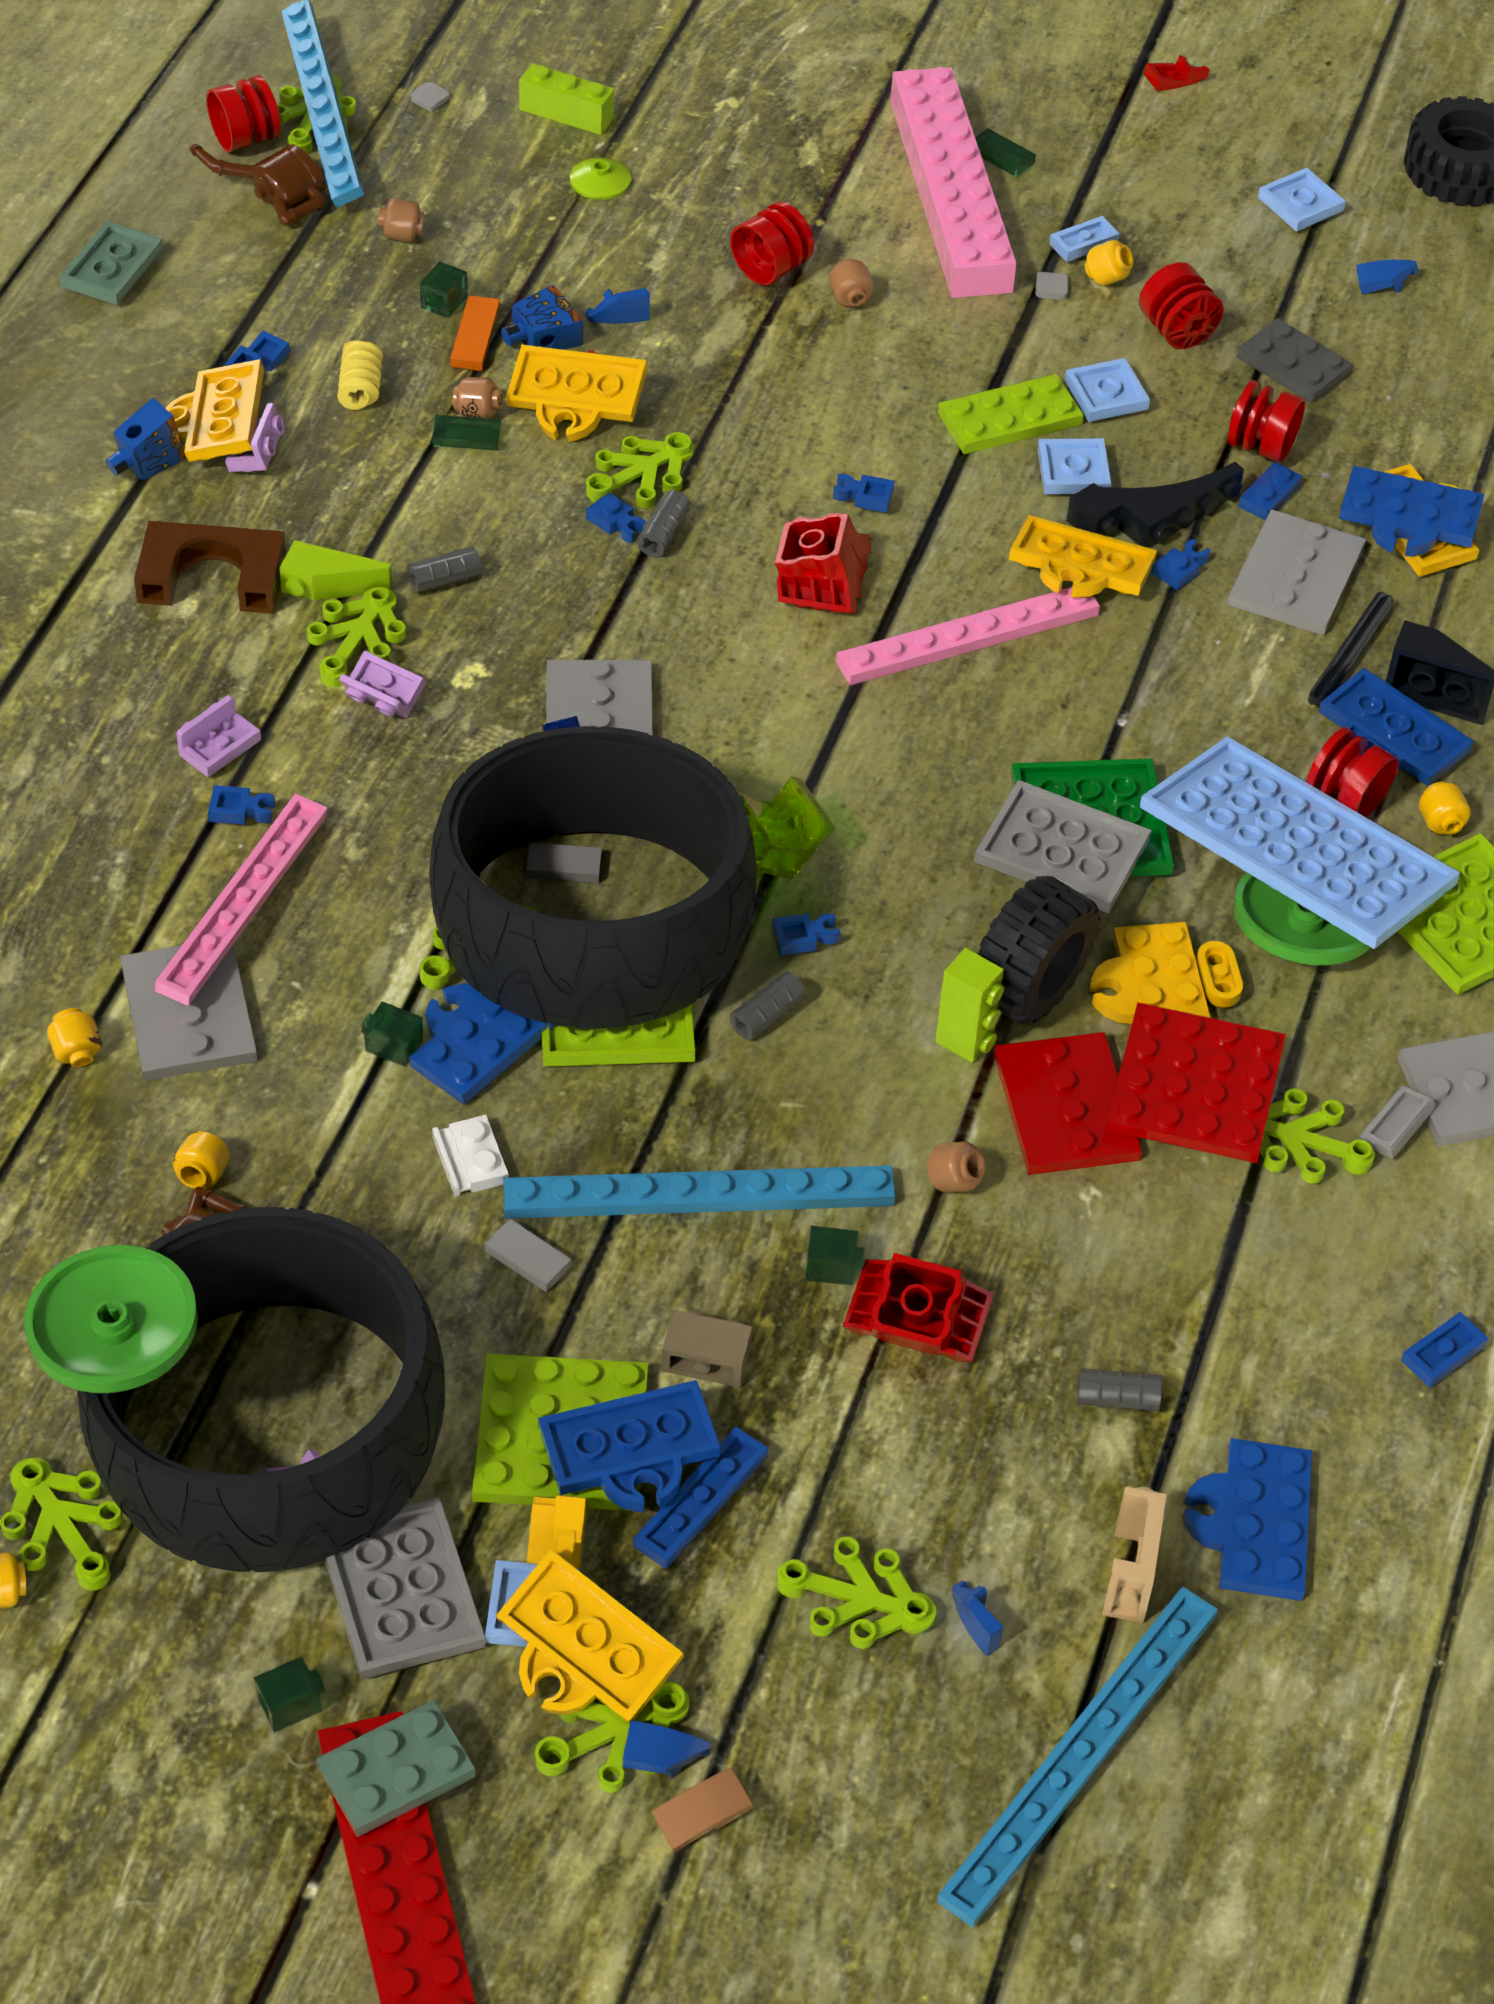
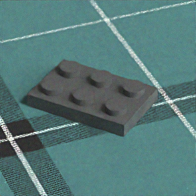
M1279 318L1239 346L1237 358L1298 396L1305 398L1311 404L1349 376L1353 367V363Z

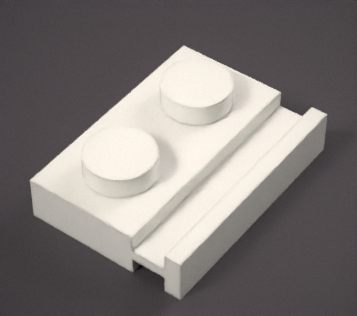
M486 1115L450 1123L448 1128L441 1130L438 1127L432 1128V1137L454 1197L460 1196V1192L471 1190V1193L503 1185V1178H509Z

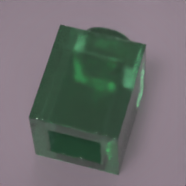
M441 261L420 282L421 308L449 318L468 297L467 272Z
M382 1001L375 1012L369 1013L363 1022L361 1032L364 1034L365 1051L406 1067L409 1063V1057L417 1051L423 1042L422 1017Z
M811 1226L805 1281L852 1286L854 1270L862 1271L864 1247H857L858 1231Z
M302 1656L254 1677L256 1698L274 1733L322 1712L320 1694L325 1692L322 1679L315 1668L309 1671Z

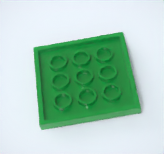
M1152 758L1012 763L1011 778L1013 787L1020 780L1150 829V840L1129 877L1172 875L1174 863L1166 824L1140 808L1142 795L1158 785Z

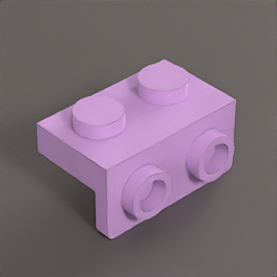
M267 403L262 417L257 418L255 434L251 441L252 450L242 454L227 455L225 463L229 472L267 470L271 457L275 455L280 435L284 433V419L278 414L275 403Z
M365 650L350 677L342 674L339 678L341 684L347 689L345 694L351 699L362 704L365 700L374 703V708L384 715L393 717L394 714H397L406 719L427 683L423 677Z
M227 695L217 703H213L199 716L186 722L176 733L179 756L208 778L261 741L260 730L236 713L235 699L230 695Z

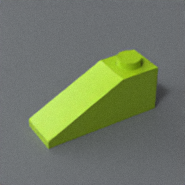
M296 540L292 543L279 567L281 592L311 600L361 596L367 590L375 587H384L392 590L391 563Z

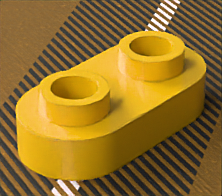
M1220 941L1204 943L1198 950L1196 963L1205 997L1211 1004L1218 1007L1234 1006L1239 1002L1243 989V982L1234 951L1229 945Z

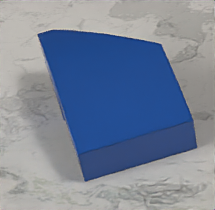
M1379 260L1356 265L1362 295L1389 287H1394V291L1399 292L1403 288L1402 282L1410 274L1415 275L1418 272L1417 262L1412 260Z
M646 288L616 293L615 295H613L612 290L608 289L603 294L605 299L595 309L589 308L585 312L590 322L621 324L648 321L650 316V295Z
M263 330L248 348L241 345L225 363V366L261 359L265 369L264 372L272 371L291 352L288 342Z
M960 1581L952 1587L956 1609L974 1642L986 1656H989L1000 1648L1003 1626L985 1608L986 1588L979 1585L972 1590L965 1581Z
M631 1720L623 1755V1767L663 1774L668 1773L672 1779L679 1775L681 1769L700 1756L704 1759L710 1755L711 1743L674 1729Z

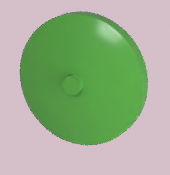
M1246 872L1240 879L1233 901L1234 917L1243 933L1265 951L1282 959L1301 964L1333 965L1353 960L1370 949V946L1362 943L1337 926L1332 925L1327 920L1271 888Z
M131 1245L97 1247L80 1252L62 1261L51 1269L36 1285L28 1300L24 1316V1328L29 1350L38 1366L49 1377L60 1384L90 1393L126 1391L159 1378L169 1371L186 1353L193 1341L198 1322V1311L193 1287L180 1267L160 1253Z

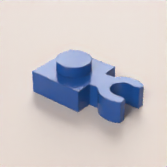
M838 474L833 498L838 501L854 499V507L887 513L894 492L895 481L862 475L861 480L858 481L854 480L850 475Z
M611 493L603 496L586 508L587 520L609 535L619 531L622 539L631 544L634 542L633 530L641 533L644 528L643 525L646 523L641 517L633 516L634 509Z
M1191 539L1185 544L1183 552L1174 547L1153 564L1152 574L1178 591L1199 574L1200 566L1205 565L1209 560L1211 549L1207 547L1202 552H1195L1197 540Z
M214 785L208 810L209 822L245 825L246 818L253 817L260 823L272 822L271 809L263 808H275L274 795L261 793L254 797L251 796L250 788Z
M808 913L773 918L772 931L780 956L816 951L817 942L819 941L828 945L838 943L840 941V929H826L835 927V914H824L815 921L810 920Z

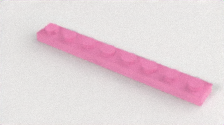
M1072 587L1062 589L1059 593L1044 594L840 651L836 654V663L849 685H854L1099 615L1100 605L1094 596L1071 597Z
M296 793L157 978L155 981V992L184 1005H190L325 820L328 807Z

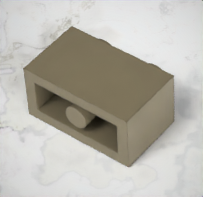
M673 1310L662 1349V1371L740 1388L751 1350L752 1326L742 1324L737 1320H721L703 1316L694 1311L683 1312Z

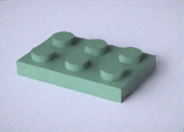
M106 221L59 277L60 285L63 288L118 305L164 249L163 238Z
M435 1700L316 1758L320 1773L357 1837L476 1777L472 1762Z

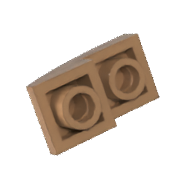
M731 1767L689 1788L651 1812L671 1848L677 1852L713 1828L719 1830L755 1807L736 1772Z

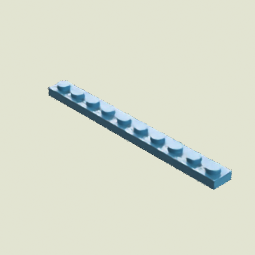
M302 0L291 4L288 8L281 11L331 200L338 208L365 195L315 11L310 0Z
M892 1165L503 1178L504 1219L894 1206L895 1203Z
M1181 1587L938 1894L937 1903L972 1928L975 1927L1216 1618L1217 1608L1185 1587Z

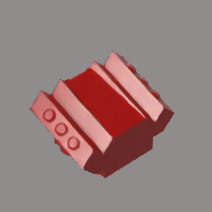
M830 513L820 518L809 519L801 517L791 522H785L775 559V566L779 572L777 579L778 602L795 604L797 607L802 608L809 606L815 610L828 609L834 613L847 612L858 614L856 597L862 598L861 585L866 569L868 570L866 553L872 554L870 534L858 533L849 514Z
M893 1253L891 1260L865 1259L842 1327L858 1335H871L881 1341L927 1354L944 1355L957 1362H972L994 1293L967 1281L962 1275L961 1270L898 1253Z

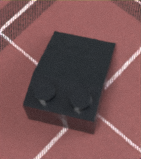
M1404 620L1393 650L1386 683L1425 709L1483 725L1494 689V669L1438 629Z

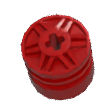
M256 75L250 77L248 81L246 79L237 81L236 89L231 84H226L207 90L206 105L211 126L219 144L227 153L250 146L251 138L258 144L265 142L266 139L272 140L280 136L281 121L278 107L269 85L262 76Z
M778 201L758 212L756 216L734 227L730 234V248L735 262L745 276L756 284L766 286L786 275L789 270L795 269L800 264L809 260L814 252V239L812 231L803 215L789 203Z
M1176 262L1166 265L1150 277L1140 292L1139 306L1142 313L1157 327L1158 332L1164 336L1166 342L1175 349H1187L1197 346L1217 329L1223 318L1224 306L1222 300L1214 294V291L1205 284L1204 279L1195 268L1188 263Z
M1251 380L1246 385L1233 409L1227 444L1238 448L1243 442V450L1250 452L1258 440H1261L1260 456L1282 463L1288 456L1297 437L1304 416L1306 399L1283 391L1275 403H1272L1274 388L1266 385L1261 391V383Z
M1342 727L1327 740L1319 751L1307 775L1306 783L1337 799L1340 803L1367 818L1378 807L1389 791L1398 771L1399 758L1380 746L1374 745L1367 750L1368 741L1365 737H1356L1355 731L1348 727Z

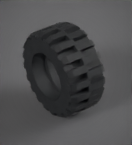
M1458 96L1457 99L1447 97L1442 98L1439 103L1434 101L1428 104L1416 114L1409 132L1404 164L1407 175L1418 189H1423L1424 194L1429 197L1435 196L1438 198V201L1447 203V201L1453 202L1455 206L1471 204L1473 207L1480 206L1483 202L1487 204L1494 202L1493 102L1489 104L1483 102L1484 99L1476 97L1475 100L1467 99V96Z
M1038 876L1027 881L1025 886L1019 888L1013 894L1012 899L1004 904L1000 914L990 924V929L987 935L983 937L980 943L981 947L977 953L1004 969L1001 984L1004 987V992L998 1004V1010L1002 1014L1019 1024L1036 1023L1041 1020L1042 1016H1047L1052 1011V1008L1061 1002L1064 994L1068 989L1072 988L1078 974L1084 969L1085 962L1093 951L1094 941L1098 938L1100 931L1098 926L1101 924V917L1095 902L1053 876Z

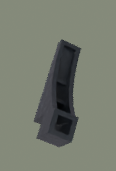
M1233 462L1215 472L1196 479L1156 487L1118 488L1103 487L1092 483L1070 497L1066 521L1075 528L1103 536H1110L1119 529L1138 545L1151 548L1158 543H1163L1169 536L1180 529L1189 527L1193 521L1201 516L1210 514L1217 506L1227 500L1234 499L1242 489L1241 483L1244 468L1238 463Z

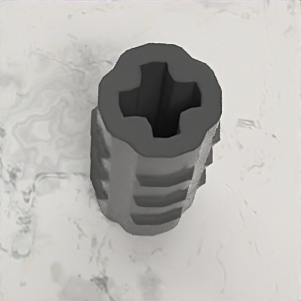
M669 490L657 502V507L650 514L649 520L643 525L644 528L638 536L637 545L643 553L652 557H660L664 554L667 547L671 545V540L678 533L680 525L684 523V519L690 510L691 503L683 493Z
M474 546L459 550L455 549V551L445 554L440 553L438 556L423 558V560L407 565L408 578L415 593L427 590L434 591L435 588L445 585L450 586L460 581L466 582L467 579L478 577L482 574L481 560Z
M785 971L775 980L769 981L766 987L756 991L753 997L743 1001L740 1007L730 1013V1023L738 1035L750 1041L759 1033L765 1032L772 1023L779 1021L780 1017L786 1012L792 1011L795 1005L806 998V990L799 978L791 972Z
M1080 1368L1077 1404L1097 1406V1408L1105 1406L1116 1407L1117 1409H1137L1138 1411H1159L1162 1375L1123 1372L1122 1370L1110 1371L1102 1370L1101 1368Z

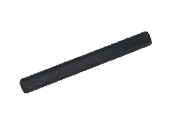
M1378 592L1309 692L1308 702L1310 705H1315L1319 708L1320 703L1336 690L1392 607L1393 598L1391 595Z

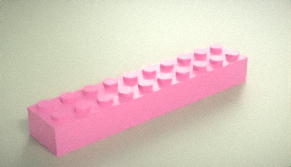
M936 67L934 69L921 70L908 69L893 72L890 102L951 298L1013 293L1016 260L952 67Z

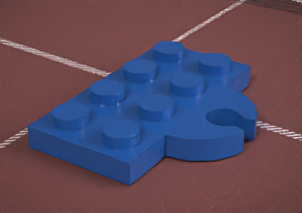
M1353 466L1339 519L1372 526V536L1376 543L1390 553H1393L1395 550L1397 538L1408 540L1405 556L1425 554L1434 548L1437 541L1471 548L1484 494L1408 478L1402 475L1376 471L1370 468Z
M1362 668L1325 698L1319 707V713L1341 728L1348 727L1355 731L1356 737H1365L1368 741L1367 750L1376 745L1399 758L1398 769L1402 768L1427 786L1433 784L1472 750L1474 743L1472 739L1365 668Z
M467 983L449 986L442 989L444 1000L448 1004H456L459 1007L454 1011H444L439 1007L437 1000H430L425 1016L429 1034L432 1038L409 1057L410 1065L414 1070L465 1105L541 1040L542 1032L549 1027V1031H551L557 1025L531 1020L502 1008L501 1005H496L481 995V992H477Z
M697 1380L538 1418V1428L560 1495L601 1486L608 1499L621 1508L635 1512H644V1496L635 1489L637 1485L644 1482L654 1484L658 1488L656 1502L661 1508L677 1494L682 1481L683 1465L720 1456L721 1447Z
M1231 1438L1228 1445L1226 1473H1212L1199 1478L1189 1488L1184 1504L1193 1506L1198 1503H1204L1214 1510L1213 1515L1204 1516L1194 1509H1185L1183 1521L1194 1539L1207 1548L1221 1552L1220 1589L1302 1601L1305 1594L1312 1450Z

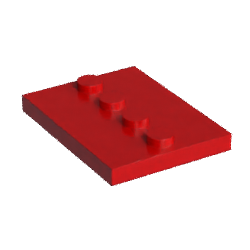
M1105 1032L995 1045V1062L1028 1175L1140 1161L1142 1151L1137 1137L1106 1130L1118 1074Z

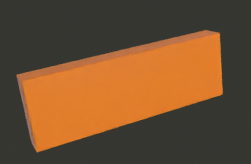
M468 296L450 357V367L476 371L483 370L500 310V299Z

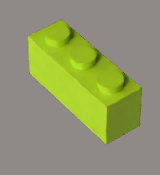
M534 63L529 66L519 79V110L598 135H602L614 119V88Z
M966 947L944 970L935 1042L973 1064L982 1052L987 1054L992 1049L997 1039V1034L994 1032L995 1025L1001 1014V1011L998 1010V1004L1004 992V987L1001 985L1004 969Z

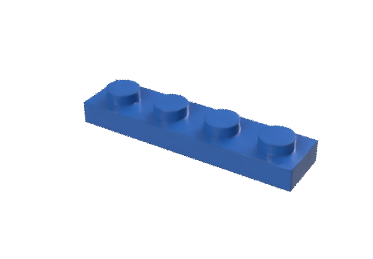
M735 1426L720 1443V1456L703 1461L678 1489L677 1494L666 1505L662 1506L634 1537L633 1547L667 1569L768 1457V1447Z

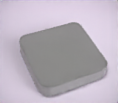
M431 82L421 85L410 95L411 102L430 112L435 111L450 99L447 90Z
M1037 273L1035 291L1037 297L1056 300L1067 298L1068 276L1066 274Z

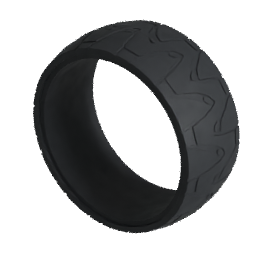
M596 726L567 727L527 735L525 738H518L505 743L502 747L499 746L473 762L466 769L465 773L463 772L457 778L444 799L433 833L429 881L433 913L446 952L458 973L477 992H481L482 996L496 1005H501L502 1008L512 1013L543 1023L549 1022L551 1025L575 1026V1028L587 1029L617 1028L629 1024L632 1026L650 1022L652 1019L656 1020L682 1010L696 1002L698 998L704 997L726 976L740 951L752 917L757 880L756 853L753 834L741 797L727 777L716 766L713 767L712 763L685 746L672 743L671 740L636 730L602 726L601 728ZM604 832L644 839L670 849L695 865L709 880L704 886L682 901L647 915L609 921H584L558 918L519 906L494 892L477 876L498 857L528 842L559 834Z
M285 1207L244 1208L233 1210L231 1213H218L204 1217L200 1221L198 1219L180 1226L152 1242L146 1249L169 1258L188 1277L193 1287L197 1304V1328L226 1315L261 1307L297 1306L319 1309L350 1319L370 1330L394 1351L403 1363L399 1379L383 1407L365 1427L342 1445L300 1465L272 1472L243 1475L220 1474L183 1466L166 1459L140 1442L123 1424L127 1407L136 1388L115 1393H90L77 1390L81 1430L84 1434L86 1447H88L89 1455L103 1486L117 1506L144 1535L162 1548L169 1549L174 1555L191 1562L192 1560L197 1561V1564L235 1572H250V1570L255 1572L280 1571L283 1568L288 1570L304 1567L326 1560L327 1557L332 1555L336 1556L340 1551L345 1552L383 1528L407 1504L408 1498H412L421 1484L432 1461L443 1423L445 1408V1367L436 1326L428 1304L399 1259L389 1249H386L385 1245L370 1234H365L363 1230L348 1222L318 1212L315 1214L310 1210L285 1209Z

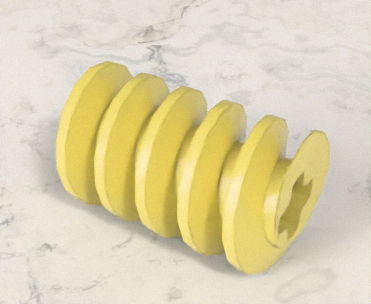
M354 340L347 342L343 346L337 393L338 401L341 405L351 411L361 410L378 399L383 352L377 345L371 342Z

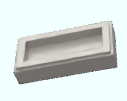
M530 842L526 878L599 883L602 848Z
M1402 1085L1359 1137L1361 1140L1367 1141L1374 1151L1394 1159L1436 1108L1435 1101L1431 1097Z
M511 1219L485 1243L486 1253L546 1293L571 1268V1259Z

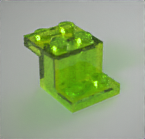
M791 776L771 802L742 794L740 796L754 838L757 880L763 873L792 880L835 829L831 820L800 778Z

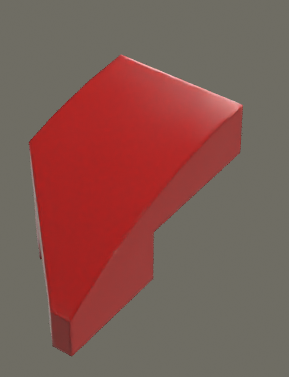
M1179 55L1176 64L1147 63L1143 74L1154 89L1160 91L1177 89L1202 81L1208 77L1210 69L1206 66H1190L1186 60L1187 58Z

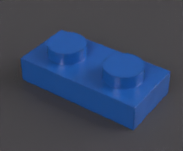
M1274 461L1240 497L1238 507L1266 521L1270 510L1277 511L1300 487L1303 476Z
M1459 1312L1404 1351L1401 1361L1430 1388L1484 1349L1489 1338Z

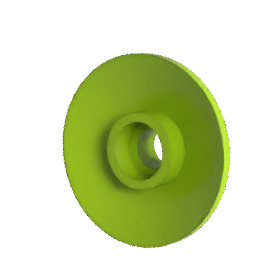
M590 158L581 161L573 167L570 172V184L578 194L586 198L608 200L624 194L629 189L631 173L625 165L616 160Z

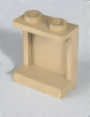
M1147 1487L1124 1488L1115 1536L1137 1541L1136 1562L1114 1558L1103 1604V1616L1144 1623L1155 1578L1167 1494L1155 1492Z

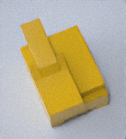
M556 1495V1498L534 1496L526 1563L538 1564L547 1552L552 1549L573 1567H581L588 1504L587 1498Z

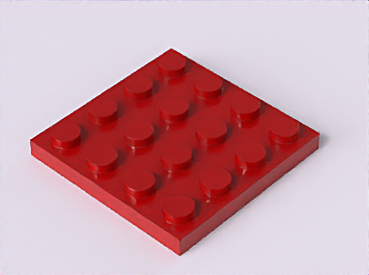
M1137 1002L1107 1119L1106 1130L1257 1163L1286 1034Z

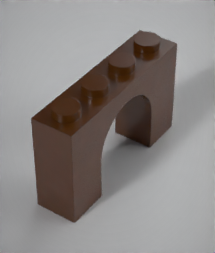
M148 521L134 577L137 603L172 606L178 578L186 568L201 561L220 560L231 563L241 570L238 582L240 611L274 614L281 584L279 567L286 556L285 531Z

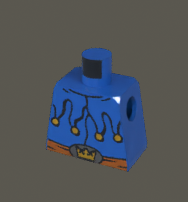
M555 285L548 286L515 303L512 307L513 324L501 329L503 340L508 346L523 342L524 345L565 350L583 345V320Z
M152 398L115 430L113 435L119 451L108 457L105 461L115 476H119L127 469H130L143 480L183 461L187 457L184 453L185 449L174 416L155 398Z

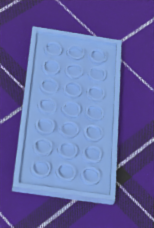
M1228 736L1141 797L1140 808L1373 949L1377 948L1453 888L1459 879L1460 872Z

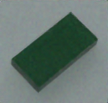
M989 128L975 137L982 159L1015 177L1035 163V153Z
M436 415L432 434V446L498 450L501 435V419Z

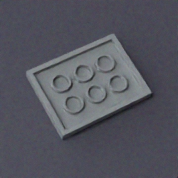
M1271 509L1229 594L1227 604L1325 635L1362 555L1366 539Z
M547 660L546 731L567 727L596 726L601 728L602 726L631 729L652 735L651 660Z
M1018 780L975 851L974 862L1025 882L1038 876H1053L1096 903L1099 910L1109 914L1149 842L1151 830Z
M234 945L189 1006L155 992V981L181 946L120 956L144 1081L258 1061Z
M1494 1032L1399 1049L1397 1060L1410 1088L1433 1098L1436 1108L1425 1121L1437 1147L1494 1136Z
M440 1497L404 1506L393 1519L369 1538L366 1537L365 1540L345 1552L340 1551L338 1555L326 1558V1566L361 1680L486 1647V1638Z

